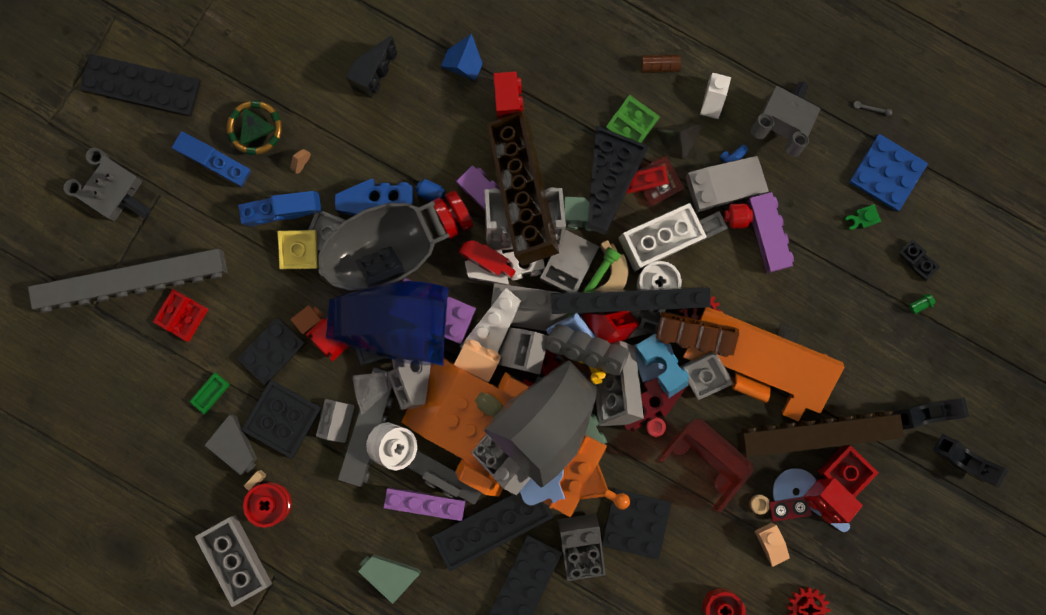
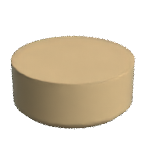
M757 494L750 499L749 506L754 513L765 514L769 510V500L766 496Z

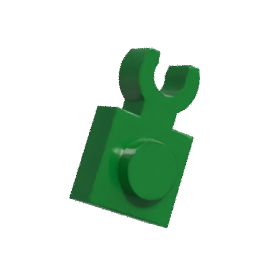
M875 204L855 211L856 216L849 215L844 218V221L851 220L853 222V226L847 228L848 231L857 228L859 224L861 229L881 222Z

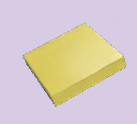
M317 230L278 231L280 269L319 268Z

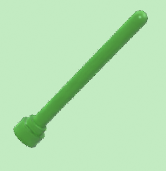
M610 247L604 252L605 256L603 257L604 261L584 292L595 289L610 264H613L615 261L617 262L621 254Z

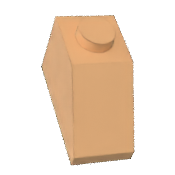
M769 523L754 531L772 567L790 558L786 543L776 524Z

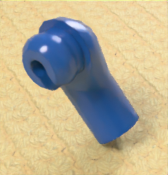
M741 145L731 155L728 151H725L720 155V159L723 163L740 160L748 152V148L745 145Z

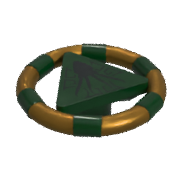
M247 101L238 105L229 115L226 126L227 136L231 144L240 152L248 155L263 154L271 150L279 141L282 132V122L278 112L269 104L262 101ZM259 108L267 111L275 123V128L248 109ZM243 111L241 141L239 142L234 133V122ZM274 131L273 136L264 146L258 148L244 146Z

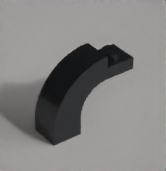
M965 397L934 401L893 411V414H901L903 430L940 421L969 417Z
M944 434L941 435L933 448V451L949 464L969 476L999 488L1008 473L1006 468L976 455L960 441Z

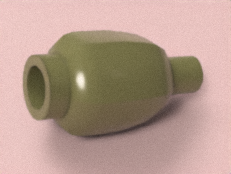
M481 392L475 399L478 408L491 417H495L503 407L501 402L489 393L484 394Z

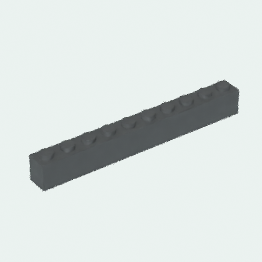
M214 249L29 286L28 289L31 308L40 311V313L52 312V308L68 309L71 308L72 304L78 303V306L88 305L92 300L103 302L108 301L109 297L112 296L123 298L127 297L128 293L143 294L147 293V289L152 288L155 291L166 289L165 286L172 284L173 287L185 285L184 282L187 281L198 283L204 281L203 278L207 277L218 279L222 278V274H227L228 272L224 251Z

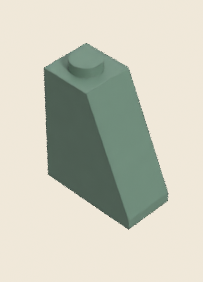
M375 554L371 558L366 556L359 564L362 568L358 571L392 604L421 573L418 568Z

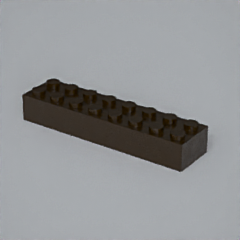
M522 111L487 123L515 258L523 266L559 254L528 119Z
M893 411L875 412V416L874 413L856 414V418L849 415L838 416L837 420L835 418L818 419V423L815 420L798 421L799 425L791 422L781 423L778 428L777 425L760 426L761 430H757V427L741 428L742 432L736 433L739 456L743 457L904 438L901 414H893Z

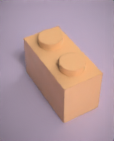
M467 339L454 365L489 382L501 359V355L494 349H487L481 346L475 340Z

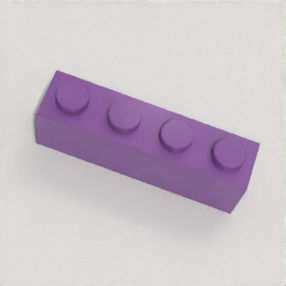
M472 165L456 182L485 211V189L496 188L499 190L500 187L493 180L489 182L485 178L486 173L478 167L476 169Z
M772 192L749 198L746 203L753 210L752 224L766 273L790 268L793 266L794 257L787 246L789 240L787 234L783 232V218L777 211V198L773 197Z
M389 487L387 488L384 508L462 521L466 500Z

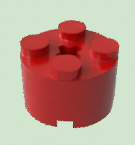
M327 317L325 320L322 318L305 335L308 339L312 336V343L327 358L331 355L330 360L334 362L350 346L348 344L350 341L342 331L338 333L335 330L336 325Z
M725 588L709 591L702 603L703 615H746L745 606L741 599L735 593ZM725 606L727 610H724L722 614L720 612V609H723V607Z

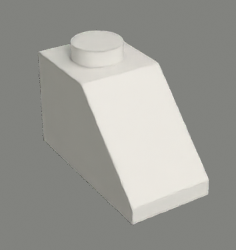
M712 73L708 80L700 115L719 119L731 77Z

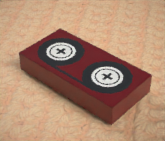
M801 496L770 501L772 521L812 516L810 506L807 503L808 499Z

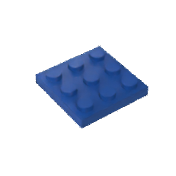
M879 134L849 183L898 212L928 163Z

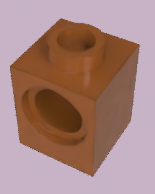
M308 305L295 315L291 321L305 335L322 319L321 316L323 314L316 306L313 308Z

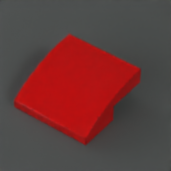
M172 289L153 322L184 341L189 342L209 309Z

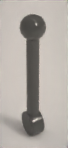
M856 101L853 104L854 109L863 108L885 113L886 116L892 115L891 109L884 110L863 105L860 101Z

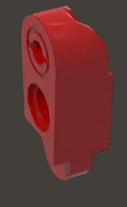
M474 240L468 241L462 245L458 252L464 258L492 275L496 274L499 276L502 273L512 278L516 272L506 264L509 260L508 258L486 244L482 245Z

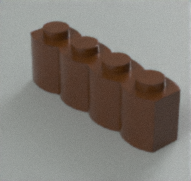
M661 312L656 333V339H659L661 343L670 344L673 342L682 348L696 347L699 351L705 353L715 351L723 357L734 355L739 337L738 328L719 325L709 321H700L667 312Z

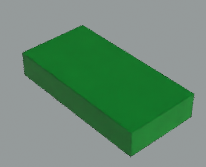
M214 372L189 402L200 412L206 414L231 384L217 372Z

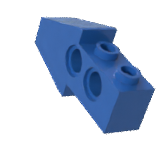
M182 131L172 146L173 150L241 188L251 173L249 168Z
M369 179L335 194V210L338 213L352 216L365 209L386 203H409L414 205V189L412 185L406 182L397 183V186H390L389 183H379L376 186L375 180ZM378 193L380 195L379 199L374 202L371 201V195ZM392 193L399 194L396 201L389 200V196Z
M315 191L275 195L268 199L238 205L241 224L247 226H256L285 219L292 220L322 212L319 193Z

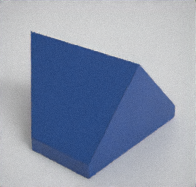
M472 33L448 49L441 68L476 81L483 63Z

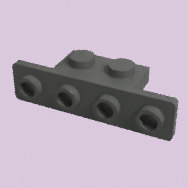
M420 451L416 452L415 458L408 465L409 469L423 476V479L426 480L425 484L432 488L437 486L443 489L442 493L450 498L459 496L472 504H476L481 495L480 491L458 480L454 470Z

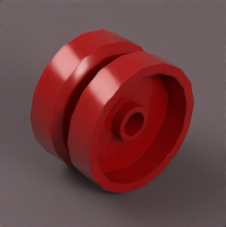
M455 190L446 194L445 199L448 207L441 198L433 200L435 203L434 208L446 234L448 233L450 236L448 237L449 240L458 236L459 231L456 223L464 232L474 227L464 202Z
M274 482L263 483L249 490L243 503L244 514L248 521L255 526L263 528L274 526L283 521L290 513L292 506L291 495L288 490L281 484Z

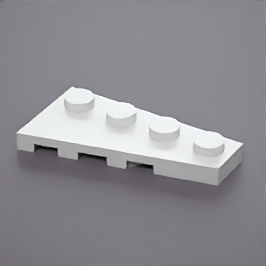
M506 288L466 340H475L481 346L487 349H494L499 353L521 300Z

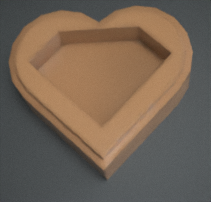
M302 149L292 156L290 168L293 172L298 174L302 171L310 158V152Z

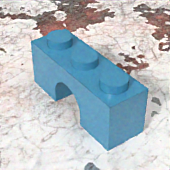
M653 334L636 345V353L646 367L653 363H661L665 366L666 371L658 376L657 383L667 397L670 398L688 386L689 375L684 368L681 369L678 366L676 356L668 352L666 349L667 345L661 343L659 339H656V334Z

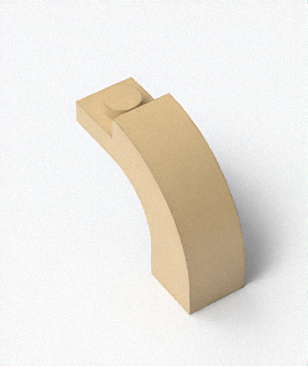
M608 240L600 245L603 253L608 247L617 251L614 244H610ZM624 254L620 256L617 262L615 261L613 264H610V278L608 282L593 291L624 289L628 276V266Z

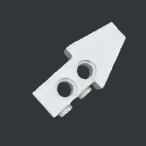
M495 250L509 260L506 264H509L516 271L512 281L522 279L523 275L530 274L531 277L541 275V271L545 269L543 259L530 263L527 269H522L519 267V261L515 258L514 252L503 254L502 250ZM469 260L465 262L469 279L509 285V277L502 273L499 276L496 274L492 275Z

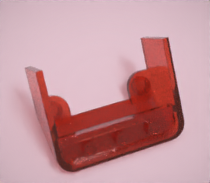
M695 419L689 422L671 439L654 461L656 463H663L671 452L682 455L690 448L696 451L720 472L714 480V486L722 495L710 510L721 513L753 473V464L701 419Z

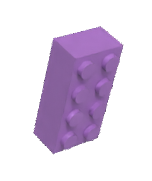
M405 278L389 314L462 345L477 310L470 305Z

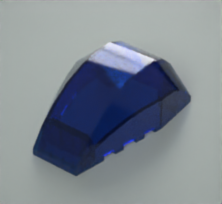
M404 281L360 290L329 299L326 339L404 364L443 366L449 288L426 282Z

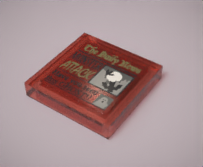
M667 156L638 170L642 171L665 165L668 185L642 191L650 207L684 190V186Z

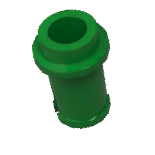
M924 294L922 298L908 304L911 312L916 315L928 307L932 308L936 302L931 294Z

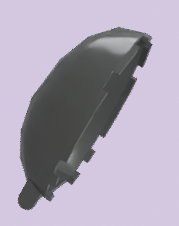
M434 201L420 207L409 203L382 204L365 209L346 220L325 240L318 255L319 274L324 276L333 286L346 290L379 288L398 282L416 271L431 255L435 243L450 236L448 233L446 234L434 208ZM424 209H427L439 235L435 239L422 212ZM391 246L403 264L405 271L368 286L357 266L356 260Z

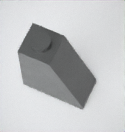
M229 415L205 446L240 475L246 472L249 474L256 466L254 462L258 458L245 432L242 431L243 427L236 415Z

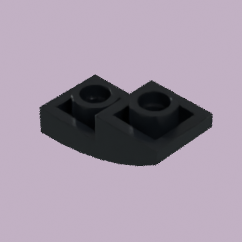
M912 239L899 251V255L926 282L940 266L926 255L927 251Z

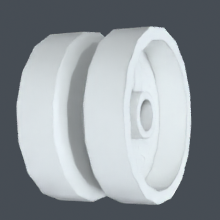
M656 261L650 263L641 271L637 278L636 287L637 289L681 287L682 280L675 266L668 262ZM660 281L661 287H658V284L656 285L655 282Z
M389 422L376 426L369 434L366 443L370 459L392 470L404 469L410 465L417 452V440L414 434L404 427Z

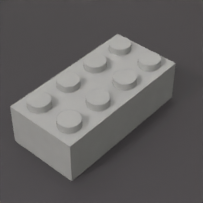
M236 515L195 536L231 607L272 584Z

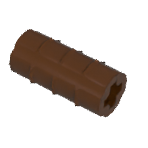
M642 55V72H680V55Z

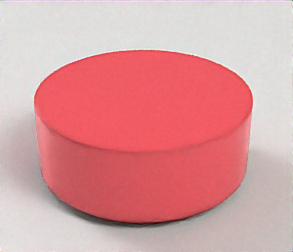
M656 417L647 422L646 430L651 436L658 437L664 434L666 424L661 418Z

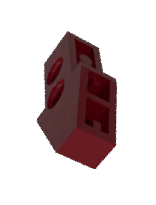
M658 378L644 382L642 385L646 391L641 393L644 419L622 426L625 430L630 429L632 432L641 427L640 422L645 419L651 421L656 418L658 411L662 417H665L686 387L668 398L657 383ZM653 396L659 400V404L655 408L649 404V400Z

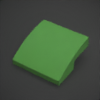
M629 95L606 127L612 132L642 143L660 116Z

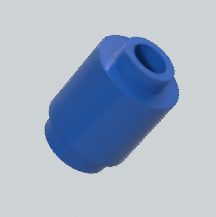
M424 179L423 182L419 181L415 190L418 192V197L429 202L437 198L442 199L445 193L442 186L427 179Z

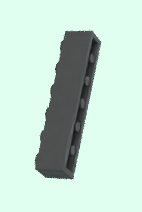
M373 367L338 478L340 481L359 487L368 482L370 476L368 468L370 464L373 465L374 461L370 459L367 453V439L376 426L387 422L388 416H385L387 408H391L394 399L391 397L394 389L390 382L388 371Z

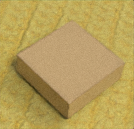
M262 470L257 471L244 487L247 490H251L261 483L266 474Z

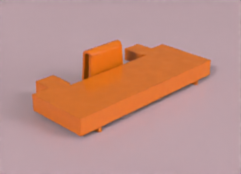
M709 307L704 308L699 318L700 321H709L739 329V337L734 355H729L728 357L718 355L725 367L735 370V378L731 377L733 390L767 403L770 397V388L774 386L791 393L782 409V415L799 421L805 408L821 413L845 368L843 362ZM690 347L685 349L683 357L692 361L706 353L699 351L696 347Z

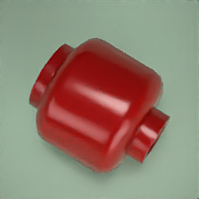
M730 204L727 211H724V221L732 229L747 228L749 223L753 221V210L747 204Z

